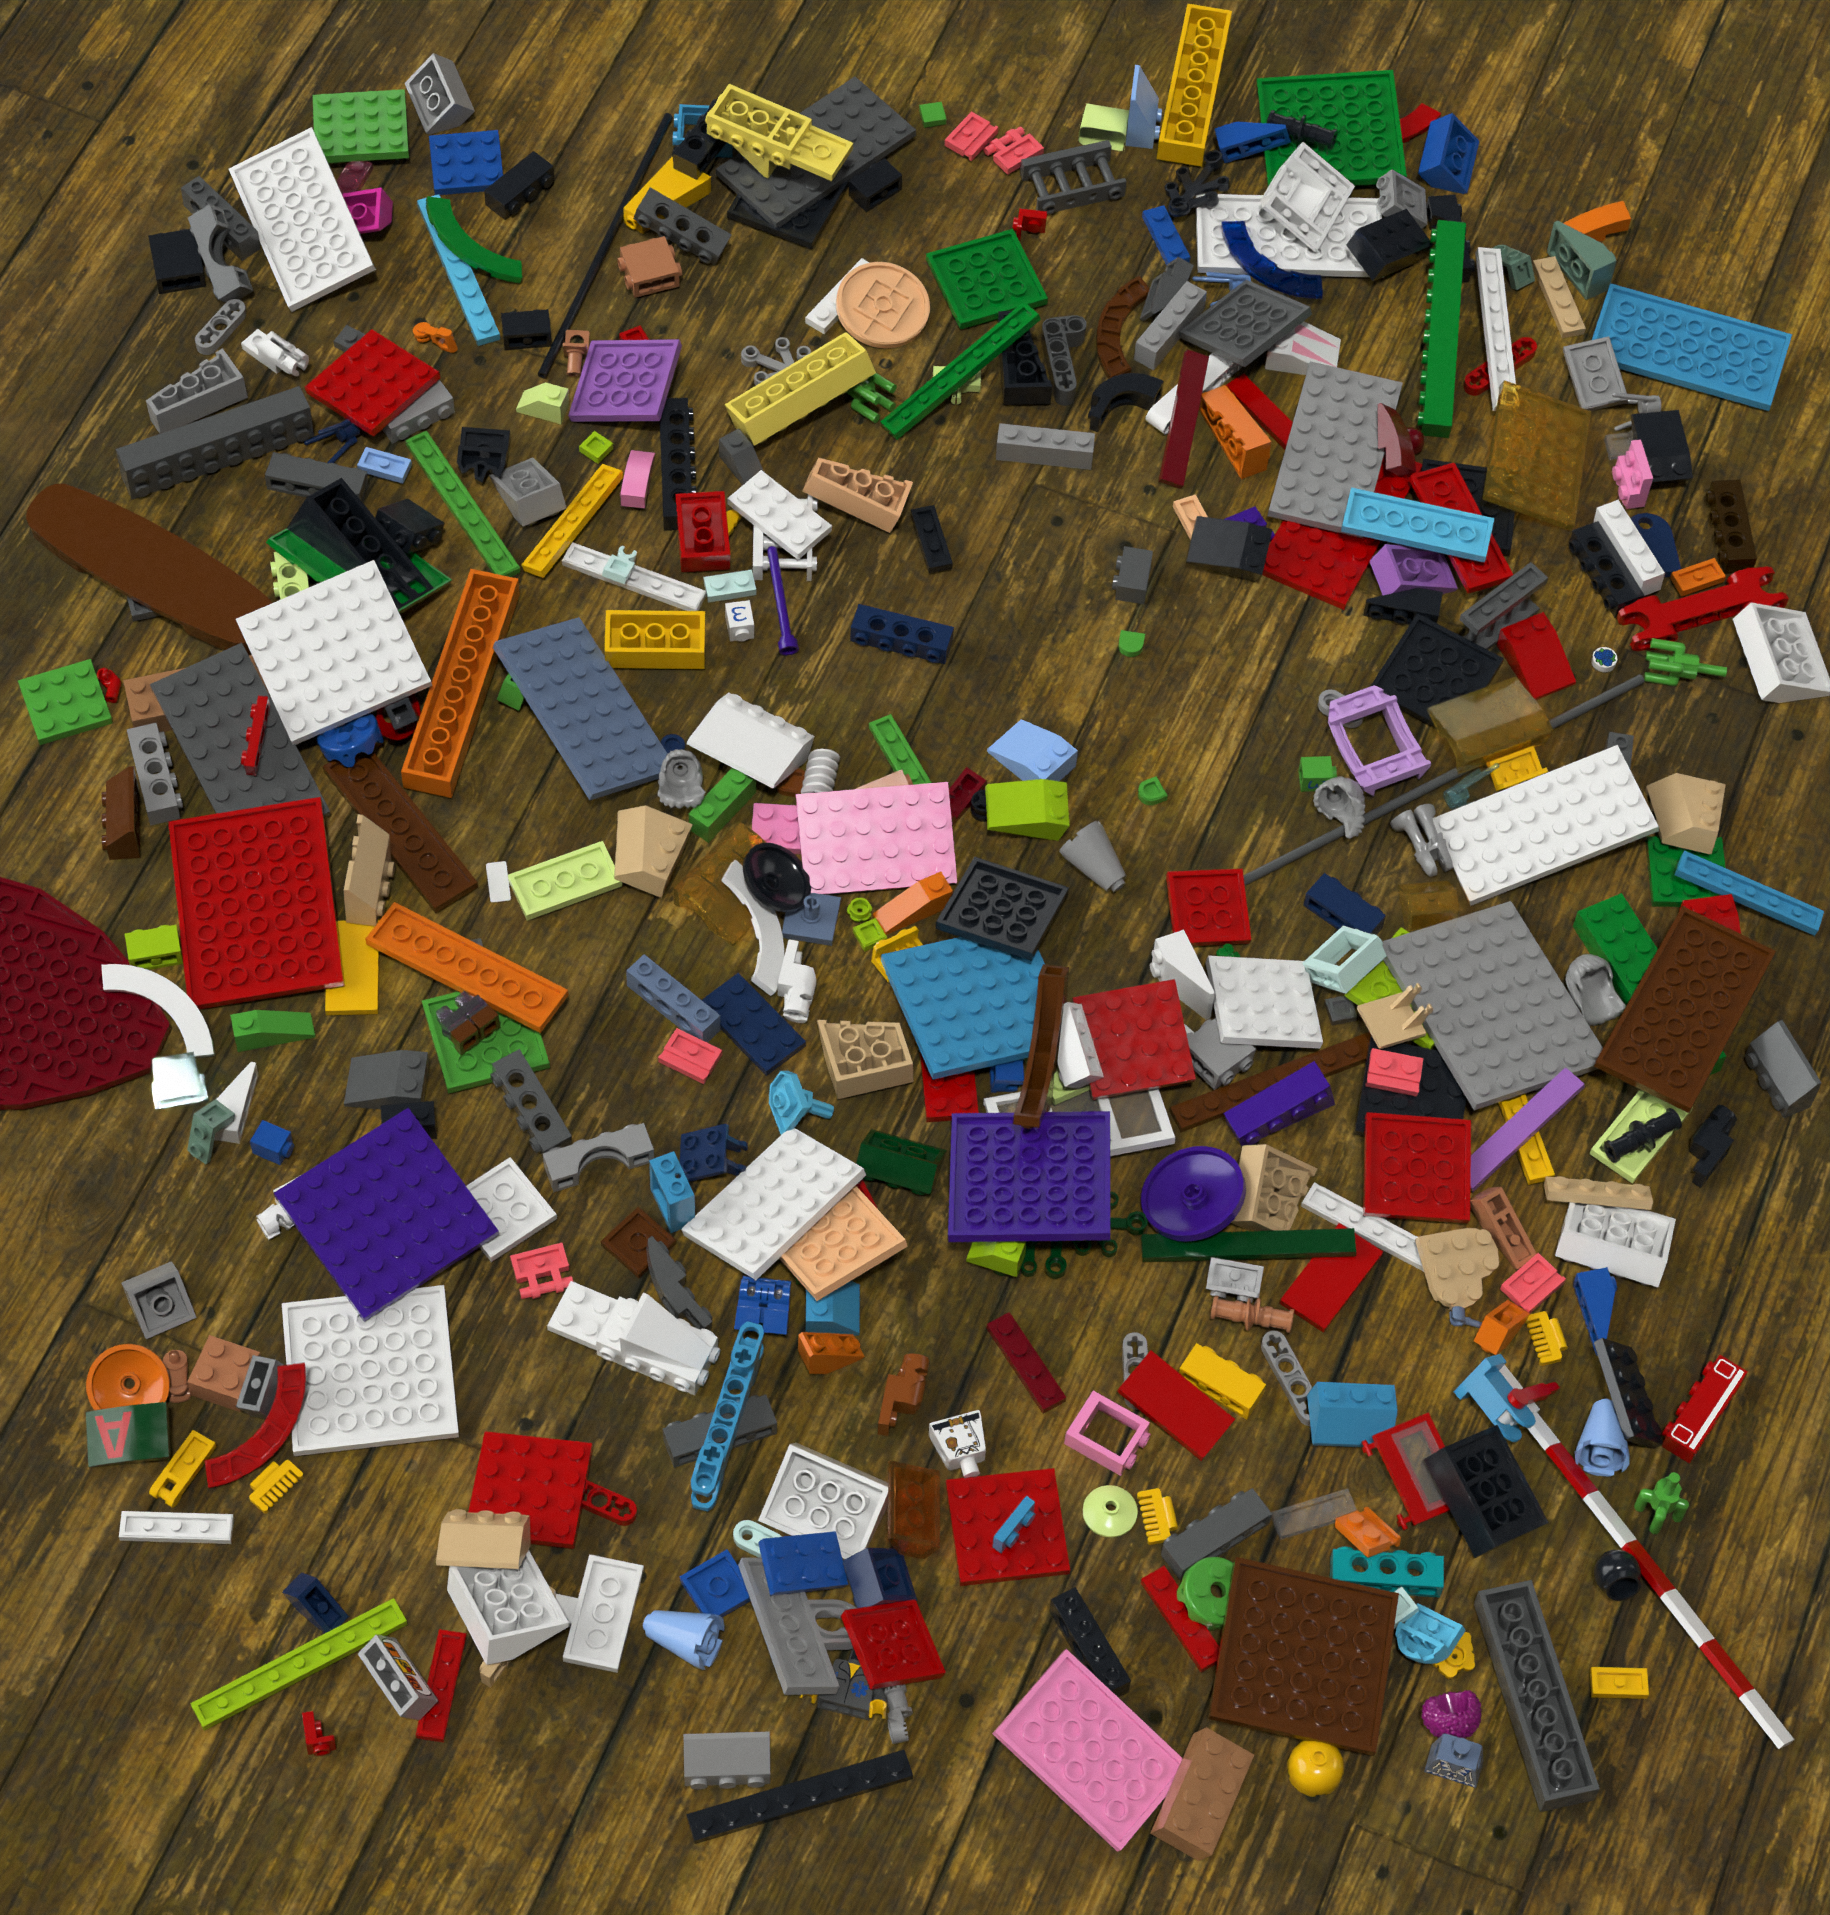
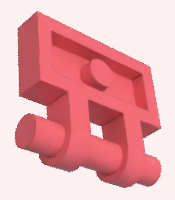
M1018 127L1015 130L1010 129L1000 139L995 138L990 141L989 145L983 148V151L987 156L995 153L993 161L1009 175L1021 167V159L1042 155L1044 147L1030 133L1021 137L1025 132L1022 127Z
M563 1243L510 1256L517 1284L526 1281L529 1284V1287L519 1289L521 1299L529 1297L536 1299L540 1298L541 1294L553 1291L556 1293L564 1292L570 1281L573 1282L572 1276L561 1278L560 1275L561 1272L569 1271ZM549 1275L552 1276L553 1281L541 1284L537 1283L536 1279Z

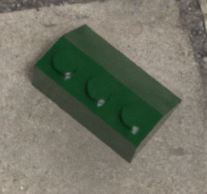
M871 1129L861 1143L856 1164L864 1168L866 1176L863 1179L871 1181L878 1179L885 1181L888 1186L895 1188L903 1186L910 1188L913 1193L925 1195L926 1193L931 1194L936 1185L947 1150Z

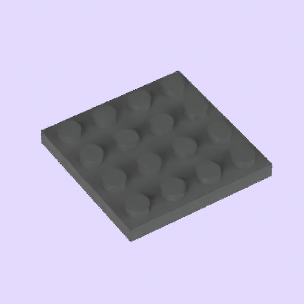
M1245 280L1181 329L1179 333L1181 339L1246 367L1290 331L1303 323L1304 320L1312 315L1311 308L1305 304Z

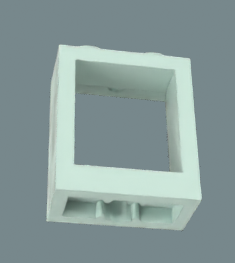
M1342 926L1303 962V966L1306 972L1309 973L1311 983L1346 994L1387 955L1383 949V942L1377 935ZM1351 949L1357 950L1340 966L1334 965Z

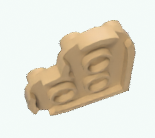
M1464 1228L1419 1236L1415 1239L1428 1287L1436 1302L1439 1300L1444 1306L1449 1307L1448 1310L1452 1311L1454 1306L1467 1309L1481 1298L1483 1294L1482 1279L1488 1277L1499 1266L1498 1248L1489 1231L1477 1228Z

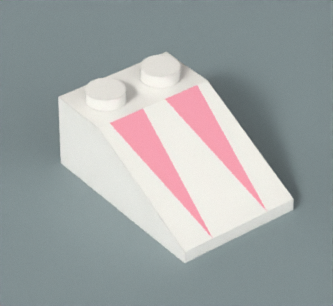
M1303 321V323L1268 349L1265 369L1306 375L1310 361L1337 367L1341 339Z

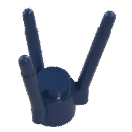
M346 419L341 423L319 430V435L304 441V445H309L335 434L339 441H346L327 462L335 463L351 445L357 443L356 436L360 434L358 426L351 423L349 419Z

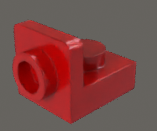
M1019 209L1018 218L1014 217L1012 227L1019 241H1021L1022 231L1045 233L1047 211Z
M313 1711L302 1713L308 1755L324 1756L336 1750L334 1735L323 1737L321 1721H315Z

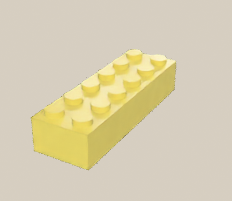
M845 332L726 403L725 407L735 428L740 429L755 446L766 441L768 437L778 431L786 429L788 425L798 419L806 417L808 413L818 407L826 405L838 395L846 393L858 383L866 381L876 372L867 351Z

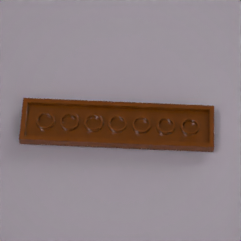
M365 752L356 754L355 764L352 767H346L336 759L323 766V772L357 815H364L390 835L391 858L435 913L478 888V882L374 752L371 754H366Z

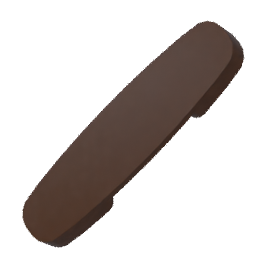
M64 483L46 487L31 502L27 509L26 520L34 538L78 572H88L125 596L181 624L188 635L223 650L242 643L248 655H252L236 619L270 605L272 602L254 585L230 568L146 518L92 493Z

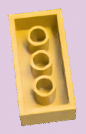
M606 610L605 661H608L612 668L705 669V611Z

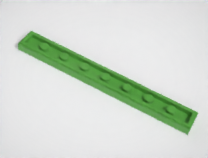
M427 430L405 440L407 448L491 572L508 577L521 573L519 565Z

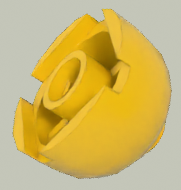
M1301 1741L1292 1750L1287 1762L1289 1780L1300 1793L1310 1797L1332 1793L1339 1786L1344 1774V1761L1339 1749L1322 1742Z

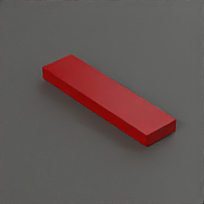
M1245 374L1226 384L1227 388L1235 395L1245 410L1285 450L1293 422Z
M439 1629L427 1685L438 1699V1702L419 1720L416 1731L417 1739L442 1743L445 1741L467 1633Z

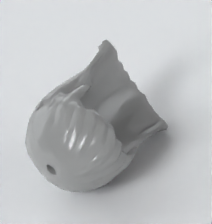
M683 749L670 751L663 760L659 773V790L657 795L660 797V802L664 803V806L669 805L670 808L674 806L679 809L683 806L686 808L690 806L696 808L697 805L702 803L706 793L702 788L703 772L701 764L690 751Z
M1339 776L1326 780L1323 784L1319 785L1313 796L1314 806L1318 812L1323 813L1329 820L1336 818L1342 822L1345 828V836L1349 839L1354 836L1357 837L1359 833H1362L1363 823L1365 822L1363 817L1365 813V797L1359 783L1353 779Z
M1584 954L1577 957L1570 964L1566 973V985L1571 998L1580 1008L1583 1019L1586 1020L1588 1025H1602L1606 1021L1620 1016L1625 1010L1626 1005L1614 989L1612 983L1613 974L1609 963L1599 956Z

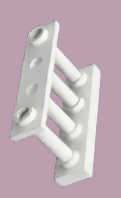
M808 494V499H799L810 509L817 511V498ZM754 526L753 577L754 580H763V570L768 571V568H770L768 556H763V550H768L770 546L782 547L771 538H768V536H763V532L756 526ZM812 548L807 552V559L779 558L780 568L807 569V581H812V571H817V557H812Z

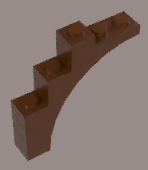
M1043 964L1038 976L1036 1009L1029 1057L1013 1119L1014 1125H1021L1023 1128H1039L1045 1112H1049L1053 1103L1054 1074L1058 1067L1057 1060L1063 1006L1067 1003L1069 967Z

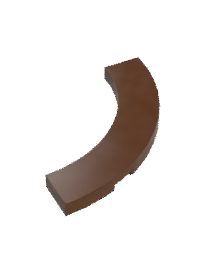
M1140 276L1130 280L1117 291V294L1107 302L1098 322L1096 335L1097 355L1108 379L1117 375L1131 373L1132 370L1123 355L1120 346V335L1123 324L1129 314L1147 298L1150 288Z

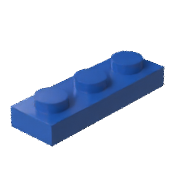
M1165 206L1143 211L1142 218L1166 266L1177 257L1190 263V255Z

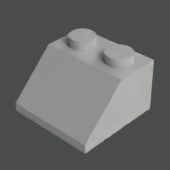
M172 1261L121 1283L145 1339L197 1318L179 1272Z

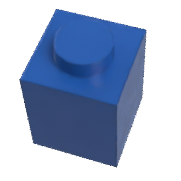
M262 1120L250 1140L253 1154L279 1165L282 1164L285 1157H290L294 1149L290 1131Z

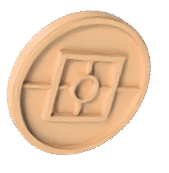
M871 262L854 268L844 277L836 296V311L843 327L858 341L876 348H896L912 342L924 330L929 318L930 301L921 281L907 269L887 262Z

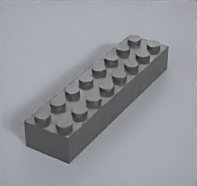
M300 386L117 448L116 453L122 480L133 500L138 497H145L161 489H168L184 481H191L207 473H214L219 469L237 465L242 461L260 457L265 453L283 449L288 445L306 441L308 438L314 437L310 406Z
M1532 1580L1478 1591L1474 1606L1540 1812L1593 1801L1600 1788Z

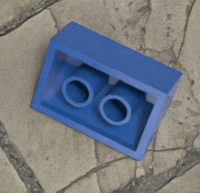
M1453 113L1430 122L1418 174L1433 188L1465 194L1468 193L1479 140Z

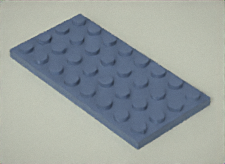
M580 617L495 641L493 645L494 651L589 800L659 779L662 762L668 753L609 662L605 661L604 654Z

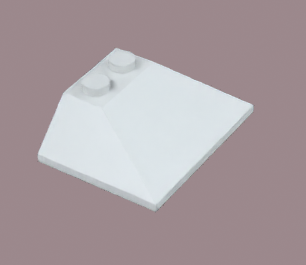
M1302 142L1279 168L1260 202L1264 210L1316 252L1355 186Z

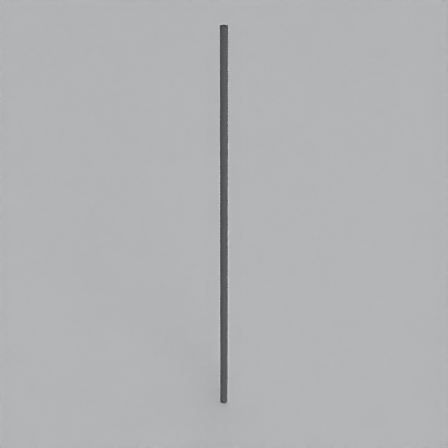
M1639 674L1363 815L1365 818L1363 825L1643 684V676ZM1344 825L1243 875L1245 886L1344 836Z

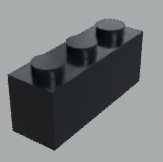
M531 152L484 190L485 205L504 220L508 219L511 215L518 213L520 208L526 203L533 201L542 190L552 185L554 182V166L536 152Z

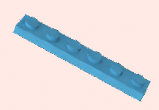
M1685 850L1682 853L1675 872L1676 876L1719 895L1732 894L1735 902L1815 936L1819 931L1824 914L1823 910Z

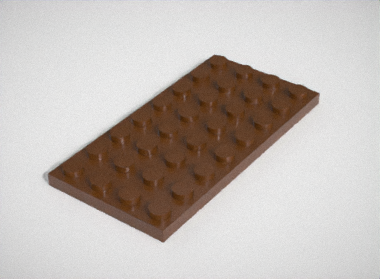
M1682 906L1599 1054L1594 1067L1689 1113L1776 951Z

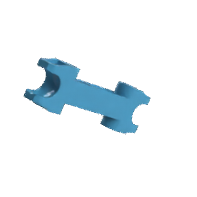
M747 1321L740 1327L731 1353V1362L704 1445L700 1449L691 1478V1502L693 1508L708 1512L715 1506L719 1496L728 1459L764 1353L762 1343L764 1330L760 1324ZM748 1330H754L758 1333L759 1337L758 1340L749 1337L744 1339L743 1335ZM732 1389H739L742 1392L740 1394L734 1395L731 1394L729 1391ZM725 1413H731L734 1415V1417L730 1419H725L722 1417V1415ZM718 1437L726 1439L724 1443H716L713 1440ZM699 1494L709 1497L712 1494V1499L707 1503H701L697 1500L696 1496Z

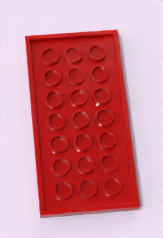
M1384 453L1374 492L1406 499L1412 489V485L1409 482L1410 475L1421 472L1422 464L1415 461L1416 472L1398 476L1386 470V453ZM1283 520L1269 544L1262 575L1345 610L1369 567L1370 560L1379 549L1382 540L1364 536L1359 538Z

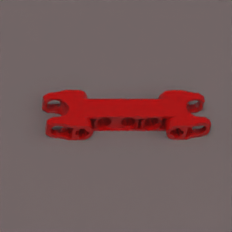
M1772 567L1746 568L1731 574L1727 579L1728 585L1666 603H1661L1655 595L1638 599L1619 610L1616 619L1621 625L1637 624L1643 627L1644 631L1632 637L1630 646L1633 651L1657 650L1650 648L1652 638L1676 642L1678 632L1737 616L1750 603L1785 608L1789 598L1783 592L1771 594L1762 590L1761 586H1765L1773 580L1775 572Z

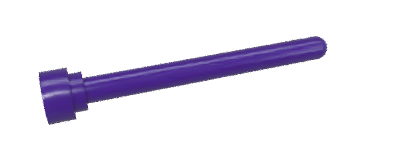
M770 546L767 552L782 635L778 642L779 653L781 655H793L799 651L798 641L791 634L777 549L774 546Z

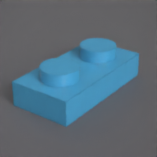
M1028 1496L1022 1500L995 1534L992 1546L994 1549L1002 1553L1007 1546L1011 1548L1016 1543L1020 1535L1018 1534L1019 1530L1023 1526L1028 1527L1035 1518L1034 1500Z

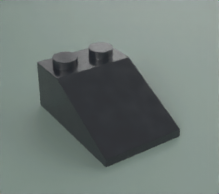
M1679 410L1632 414L1633 440H1641L1653 476L1651 485L1686 482L1692 479L1691 457Z
M1197 516L1186 563L1256 582L1263 573L1273 529L1248 522Z

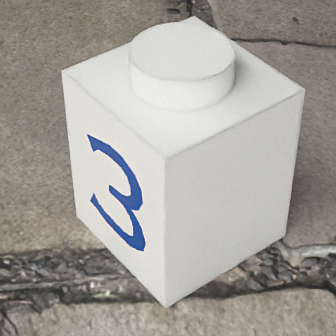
M750 600L725 603V618L729 640L746 641L754 639V621Z

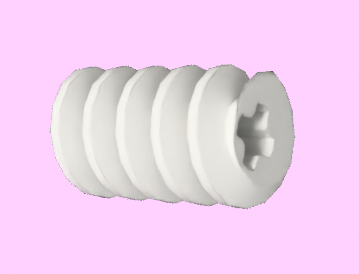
M816 749L810 752L801 794L833 791L832 788L835 786L834 779L837 776L836 771L838 770L837 763L840 761L838 753L829 749Z

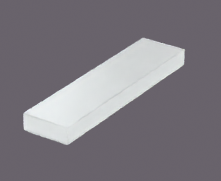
M122 1511L119 1539L120 1541L231 1544L234 1516L233 1514Z

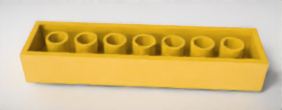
M1187 4L1157 152V159L1202 167L1232 16V11Z

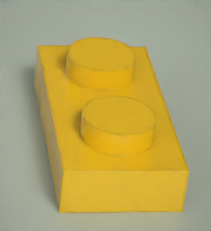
M1591 1667V1697L1647 1699L1649 1696L1647 1668Z

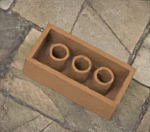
M1207 1727L1194 1733L1150 1834L1197 1861L1212 1856L1254 1754Z

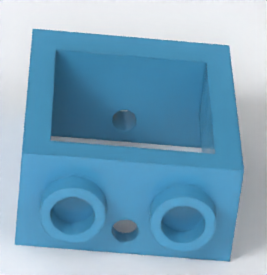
M679 104V114H674V128H678L677 132L673 131L674 146L680 145L684 140L685 124L696 125L700 115L705 114L709 106ZM726 143L716 157L732 158L733 146Z
M673 1151L649 1160L650 1189L670 1233L681 1230L688 1222L695 1218V1195Z

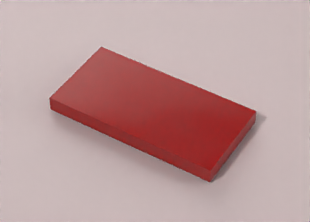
M1339 1223L1335 1229L1347 1228ZM1355 1233L1356 1256L1313 1257L1280 1299L1279 1304L1288 1310L1294 1309V1314L1324 1333L1382 1257L1383 1251Z
M1150 1350L1117 1390L1121 1396L1200 1461L1203 1460L1235 1420V1418L1152 1350Z

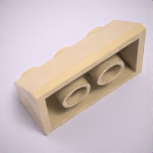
M462 1509L447 1512L441 1523L436 1565L519 1569L531 1546L530 1515H521L519 1512L494 1514L488 1510L470 1513Z

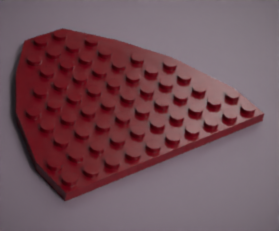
M0 877V1110H22L87 1096L151 1073L171 1030L166 1016L159 1005L143 996L126 992H105L103 990L101 965H130L127 958L101 929L41 888Z

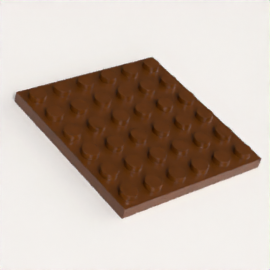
M1236 1557L1233 1563L1208 1719L1304 1741L1322 1742L1336 1748L1374 1756L1377 1750L1399 1593Z

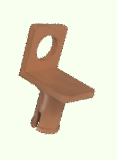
M566 330L563 352L564 357H568L566 374L569 377L581 376L582 358H586L589 350V331ZM580 336L583 338L584 344L570 343L573 337Z

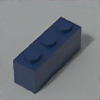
M1326 873L1307 891L1303 905L1338 930L1342 926L1377 935L1383 929L1386 917L1377 906L1370 905L1358 893L1350 891L1338 879L1330 877Z

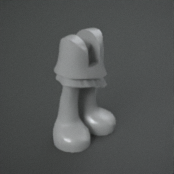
M1423 804L1418 806L1414 813L1410 809L1399 814L1390 822V825L1396 832L1406 831L1414 845L1416 861L1429 877L1437 875V867L1434 861L1438 860L1444 872L1453 869V863L1446 846V839H1443L1442 832L1437 833L1432 818L1436 814L1434 806L1432 804ZM1417 823L1421 824L1428 838V843L1425 842Z

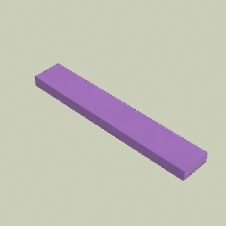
M1565 1067L1471 1155L1470 1190L1474 1192L1584 1089V1083Z

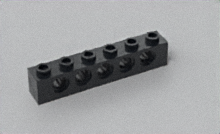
M667 398L660 419L664 531L678 530L676 494L696 493V486H691V481L696 480L695 466L690 465V461H695V446H690V441H694V427H689V422H693V407H688V398Z

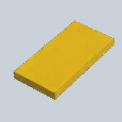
M337 921L345 986L326 989L325 1013L326 1015L378 1014L379 951L366 945L365 940L375 926Z

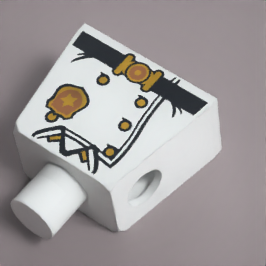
M976 1410L930 1423L929 1437L948 1470L961 1468L964 1478L978 1476L980 1472L977 1463L983 1462L986 1454L980 1411Z

